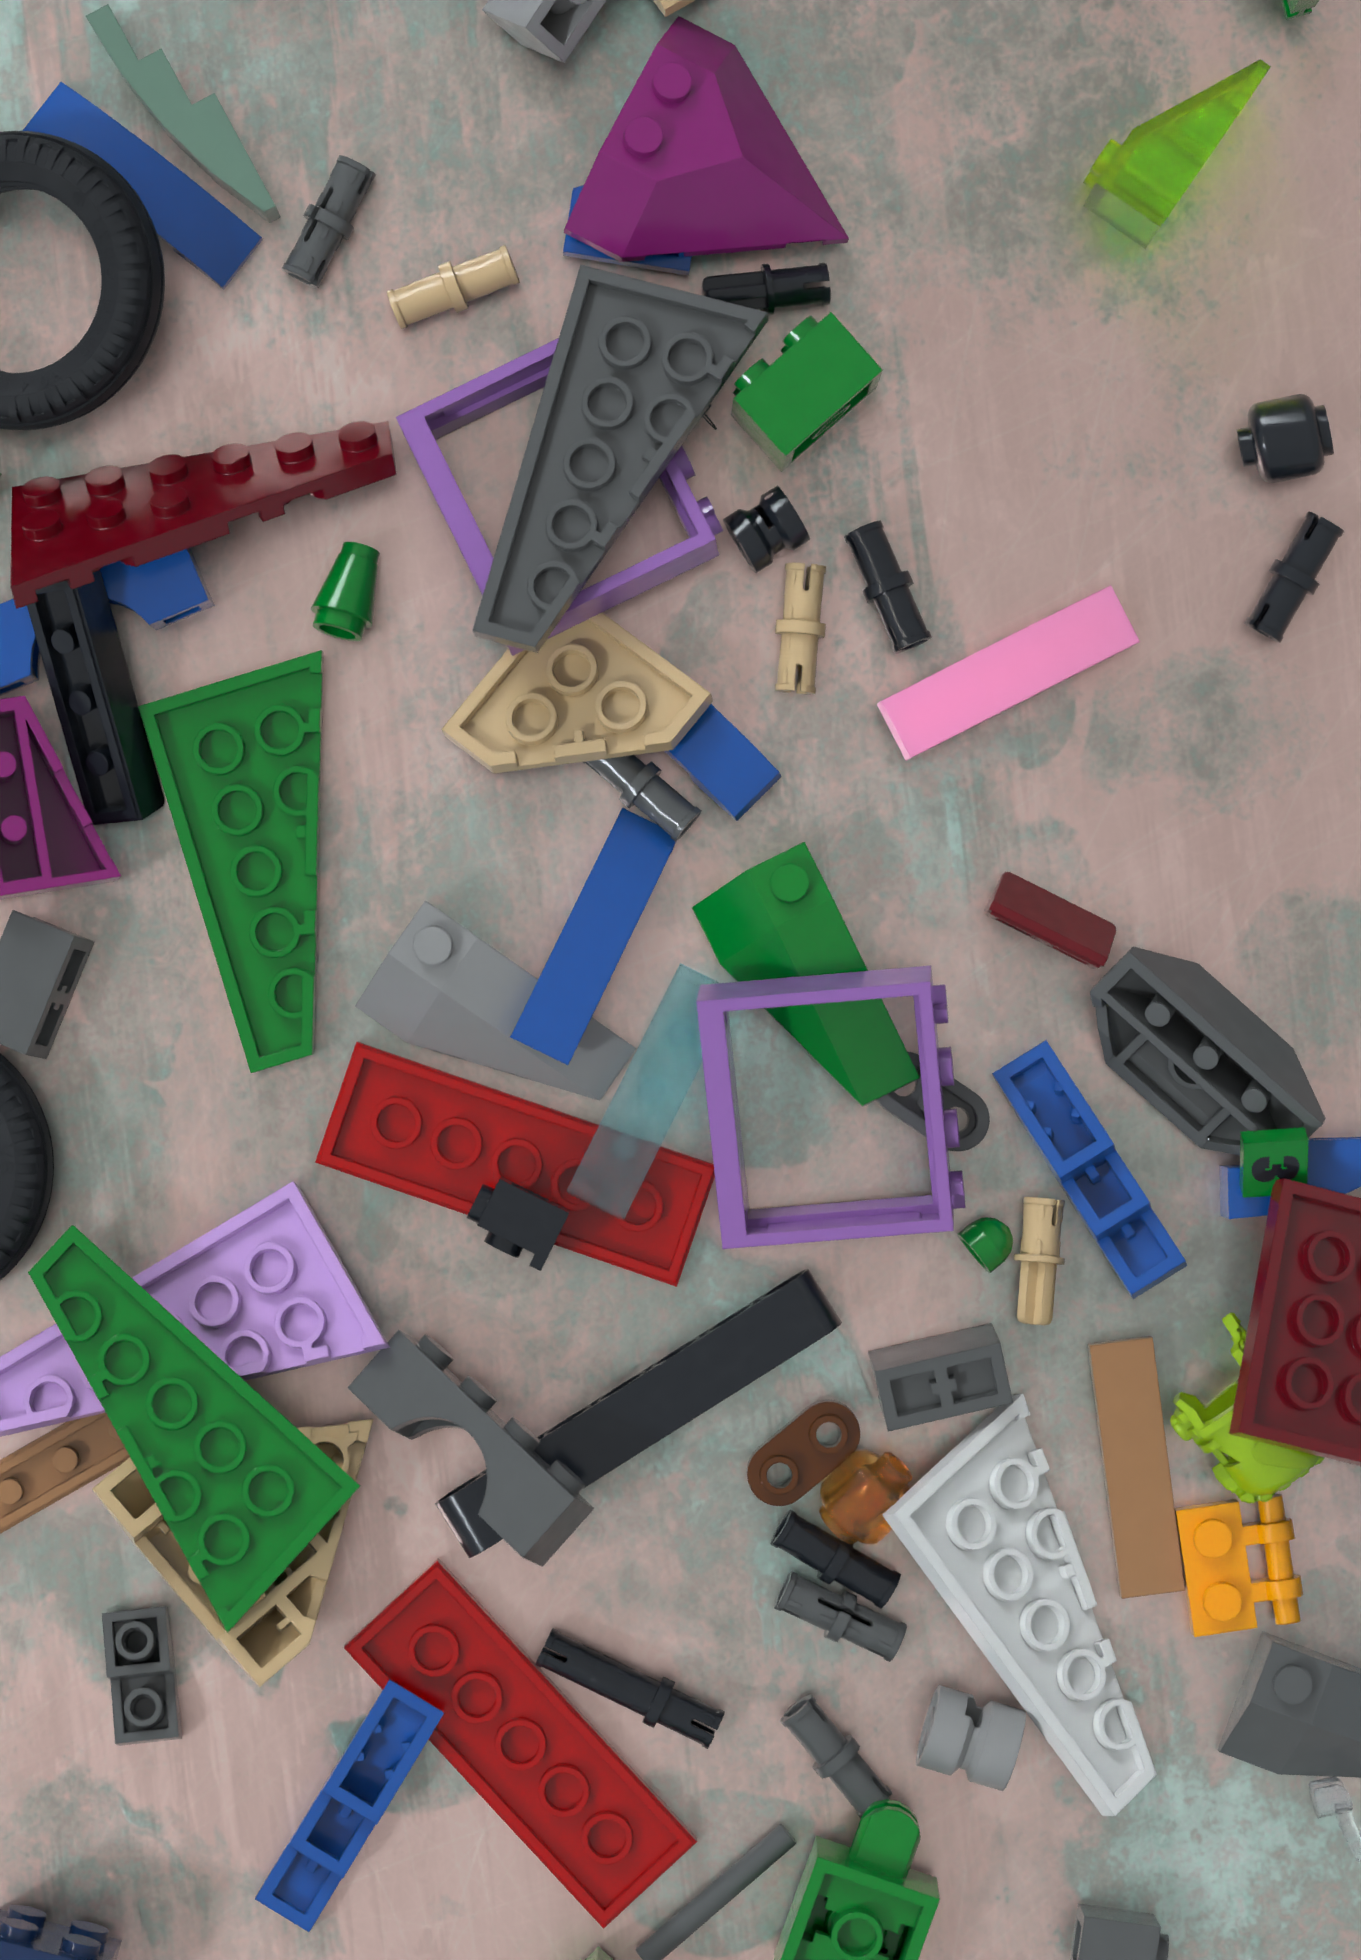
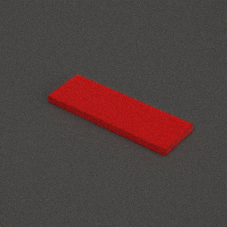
M356 1042L315 1163L466 1215H468L482 1185L486 1184L495 1189L499 1179L504 1177L570 1210L554 1245L676 1287L715 1178L714 1164L360 1042Z
M439 1558L344 1645L343 1648L382 1690L390 1679L444 1712L428 1740L603 1929L697 1843V1837L540 1667L535 1666L536 1663Z

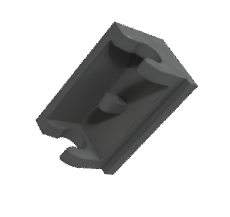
M12 910L0 939L1 1045L28 1056L47 1059L94 941L41 919Z
M992 1323L868 1351L878 1389L879 1403L888 1432L1013 1403L1001 1343Z

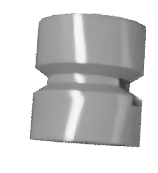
M938 1685L930 1702L922 1728L916 1755V1765L950 1776L959 1768L964 1769L970 1782L1003 1791L1011 1778L1018 1757L1025 1728L1026 1712L1025 1710L992 1700L983 1708L978 1707L972 1694Z

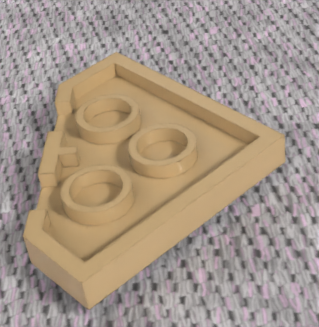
M600 613L547 639L538 653L524 650L512 656L509 649H507L441 730L446 738L495 774L673 750L710 706L713 698L709 691L612 619Z

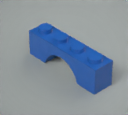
M191 548L137 567L126 565L120 560L103 566L100 569L109 603L136 612L155 630L215 606ZM14 599L0 604V696L39 680L41 654L26 605L16 609Z

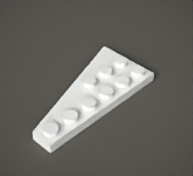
M1023 1394L1012 1395L1013 1403L998 1406L882 1516L1102 1816H1116L1157 1773L1132 1702L1124 1700L1112 1667V1663L1116 1662L1117 1659L1110 1639L1102 1638L1092 1608L1097 1606L1065 1511L1057 1509L1045 1473L1050 1471L1045 1454L1042 1448L1036 1449L1025 1419V1417L1030 1415Z

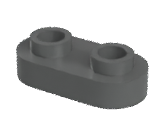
M908 1052L920 1079L915 1081L914 1090L907 1096H900L892 1092L876 1101L883 1109L927 1138L919 1055ZM954 1079L953 1086H942L944 1109L961 1108L967 1115V1124L963 1130L959 1131L960 1147L948 1148V1150L966 1151L975 1147L984 1139L989 1128L990 1116L983 1099Z

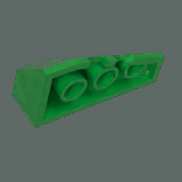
M805 841L746 870L692 907L720 965L738 982L868 971ZM882 998L764 1008L862 1107L920 1079Z

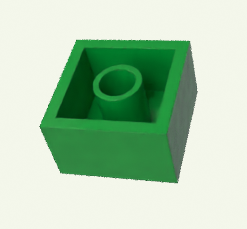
M832 312L819 323L812 315L807 317L783 339L782 342L785 346L780 350L783 355L770 366L763 358L760 359L734 383L737 388L733 392L735 397L733 398L731 416L781 472L873 392L878 385L883 371Z

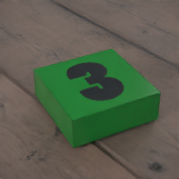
M1305 1127L1240 1132L1239 1185L1243 1198L1271 1196L1275 1181L1283 1178L1307 1184L1309 1139Z

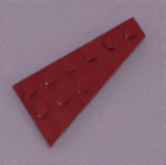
M366 421L352 422L343 426L340 430L311 435L302 432L289 433L276 441L248 446L232 443L223 445L213 452L186 457L175 454L164 455L146 464L123 468L112 465L101 466L83 475L60 479L48 476L38 477L24 485L12 487L10 587L16 609L38 602L35 590L67 579L71 589L95 581L94 572L121 560L126 565L137 567L230 534L228 522L258 512L259 518L263 522L285 514L284 505L293 499L307 494L318 499L327 500L397 475L389 422L385 421L374 424Z

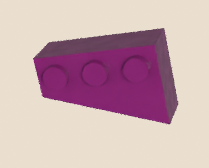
M26 696L0 699V900L118 881L121 875L63 770V766Z

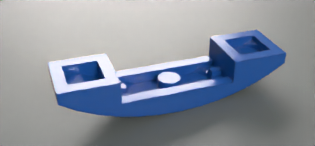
M62 82L58 84L22 130L40 132L67 139L87 148L104 159L127 180L138 194L151 217L157 236L222 289L226 288L263 240L261 236L171 162Z

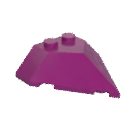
M680 16L676 18L655 46L595 159L563 232L619 262L645 260V257L648 255L684 253V257L781 249L786 248V245L791 243L822 241L823 245L847 243L849 237L737 47Z

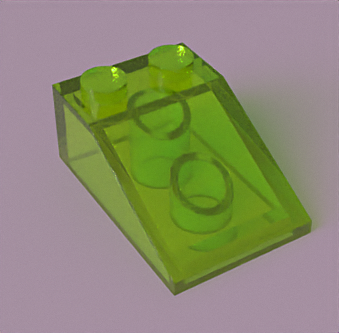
M1260 59L1135 127L1122 145L1111 138L1083 181L1085 185L1092 189L1083 206L1146 249L1271 66Z

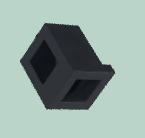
M501 1177L495 1189L486 1184L482 1185L467 1215V1219L488 1231L484 1242L516 1258H519L523 1248L534 1253L529 1266L541 1271L570 1210Z

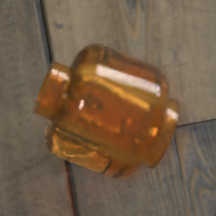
M859 1449L852 1453L822 1482L820 1486V1499L823 1505L819 1508L821 1518L826 1526L842 1541L848 1544L860 1542L874 1545L893 1530L882 1514L910 1489L908 1483L912 1480V1474L908 1467L890 1452H884L882 1455H879L870 1450Z

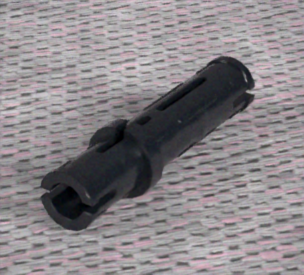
M552 1628L535 1666L543 1667L644 1716L642 1723L652 1728L655 1727L656 1723H659L701 1744L702 1747L709 1748L715 1736V1730H718L725 1711L717 1710L674 1689L675 1682L663 1677L662 1681L659 1682ZM555 1652H558V1653H560V1654L566 1656L567 1658H565V1657H563V1656H561V1655H559V1654H557V1653H555Z

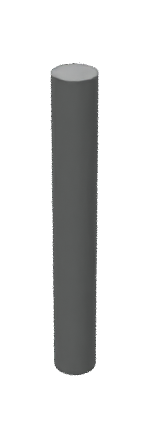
M779 1824L638 1946L636 1951L642 1960H663L796 1845L797 1842L782 1824Z

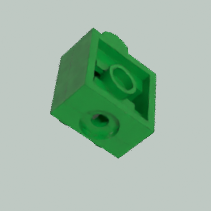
M888 1799L873 1802L861 1817L851 1847L816 1836L777 1943L774 1960L919 1959L940 1901L937 1877L910 1868L920 1843L921 1835L917 1817L908 1806L900 1801Z

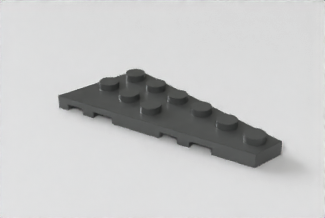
M580 265L472 631L475 637L538 653L768 322L767 312Z

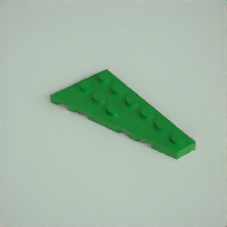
M322 650L138 706L251 1073L314 1054L324 657Z
M72 1224L28 1273L227 1633H229L360 1488V1485Z

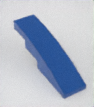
M621 809L510 1036L511 1038L569 1065L676 844L670 838L671 836L660 826L627 809Z
M1047 1040L992 1073L1030 1138L1132 1299L1137 1298L1187 1266L1186 1260L1152 1210L1148 1198L1117 1153L1113 1141Z
M389 1679L255 1896V1900L307 1932H310L339 1882L344 1878L373 1828L383 1816L444 1712Z

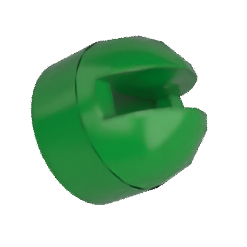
M980 1218L971 1222L957 1234L963 1245L988 1273L993 1272L1005 1262L1012 1251L1013 1236L1009 1227L995 1218Z

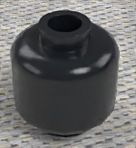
M1305 394L1282 397L1252 405L1248 412V427L1237 429L1243 466L1256 465L1259 476L1268 483H1277L1317 474L1324 466V456L1334 454L1325 406L1315 407L1310 397Z

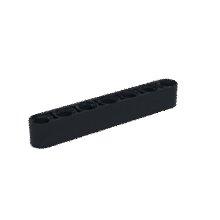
M805 1269L539 1435L537 1438L541 1444L535 1449V1452L550 1466L556 1459L561 1461L587 1487L835 1330L842 1322L809 1269ZM487 1469L458 1486L435 1503L469 1558L478 1555L503 1539L478 1515L486 1492Z

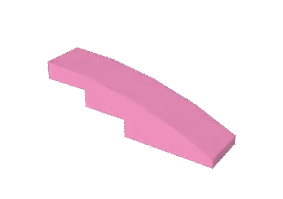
M1110 585L877 703V706L902 755L907 761L1134 646L1140 641Z

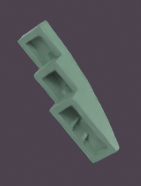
M109 4L86 15L91 27L128 87L170 139L219 186L267 222L271 223L279 219L280 214L216 94L213 93L191 104L162 49L138 60Z

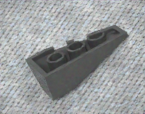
M1262 1631L1218 1751L1279 1775L1361 1778V1668Z

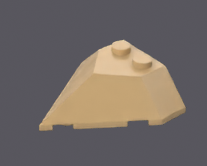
M374 1419L314 1428H297L356 1481ZM129 1457L92 1488V1491L137 1549L216 1642L259 1687L310 1644L351 1498L227 1633L132 1459Z

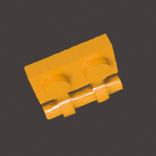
M1274 1494L1273 1498L1267 1502L1258 1501L1260 1521L1242 1523L1240 1505L1236 1499L1175 1508L1191 1634L1194 1637L1258 1628L1254 1607L1255 1602L1272 1601L1276 1625L1294 1624L1301 1621L1298 1597L1303 1596L1301 1575H1294L1289 1544L1290 1540L1295 1539L1293 1520L1285 1517L1282 1494ZM1264 1544L1269 1577L1250 1579L1246 1546Z

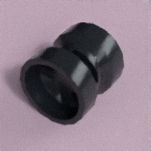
M779 486L761 495L759 505L751 510L738 509L723 519L730 536L755 573L772 564L774 555L784 548L795 550L810 540L809 534L799 515Z

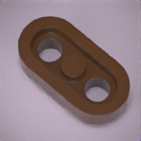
M820 1400L810 1404L752 1453L747 1465V1478L754 1495L766 1504L786 1506L796 1502L849 1459L857 1449L860 1441V1427L854 1413L846 1405L835 1400ZM832 1422L839 1426L841 1434L836 1443L824 1445L817 1440V1429L823 1423ZM776 1463L786 1464L792 1472L790 1480L781 1486L773 1485L767 1479L768 1469Z

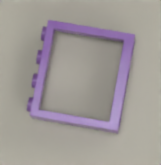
M559 338L396 417L482 596L494 558L436 439L543 388ZM682 445L659 479L689 538L580 591L548 639L719 556L714 535L723 532V529L708 497L696 501L686 481L694 477L695 472ZM507 645L512 656L524 651V649Z
M931 965L700 985L696 1004L722 1249L954 1231V1209L966 1208L962 1170L950 1171L948 1148L960 1147L957 1109H944L942 1086L954 1085L951 1047L939 1048L937 1024L948 1023L946 986L945 984L933 985ZM913 996L932 1195L749 1210L729 1011Z

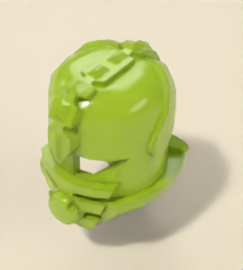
M1230 1312L1222 1318V1321L1232 1335L1230 1339L1234 1344L1230 1352L1241 1367L1247 1331L1240 1324L1241 1321L1236 1314ZM1238 1380L1206 1405L1194 1395L1182 1391L1177 1394L1173 1399V1403L1177 1408L1174 1411V1415L1170 1418L1173 1429L1181 1439L1185 1441L1193 1439L1203 1453L1208 1454L1212 1452L1220 1462L1212 1468L1216 1479L1227 1490L1235 1493L1243 1502L1254 1503L1256 1501L1267 1502L1271 1500L1277 1491L1287 1489L1291 1486L1292 1482L1299 1477L1305 1476L1309 1473L1310 1468L1321 1464L1325 1458L1229 1434Z

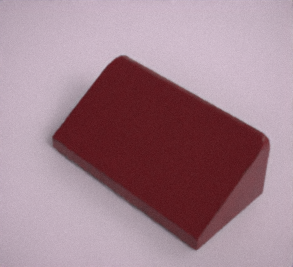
M1005 872L1001 875L984 909L987 912V916L1093 969L1104 967L1116 934V926L1113 923L1011 872Z

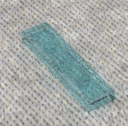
M680 963L566 1193L624 1221L703 1062L696 1004L700 985L717 984L719 982Z

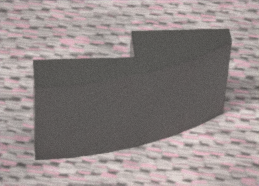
M167 1607L102 1613L106 1675L111 1682L115 1744L122 1746L182 1739L176 1670Z

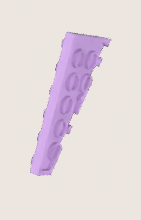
M294 1181L132 1277L136 1283L244 1381L390 1348L300 1187ZM57 1324L52 1325L0 1357V1437L106 1413Z

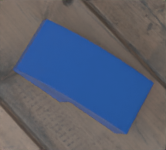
M710 704L673 750L664 751L689 773L694 784L736 821L781 778L780 772L712 704Z

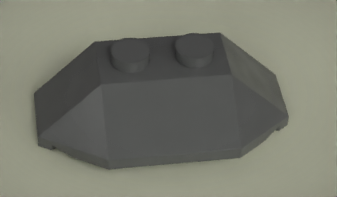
M1132 947L1091 989L1090 996L1093 1007H1096L1097 1026L1105 1063L1200 1148L1240 1155L1241 1131L1305 1127L1309 1138L1323 1125L1326 1118L1294 1048L1200 964Z

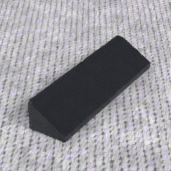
M98 570L93 573L94 582L75 589L70 588L66 579L35 590L38 602L27 605L82 801L93 825L143 820L164 805V796L101 571Z

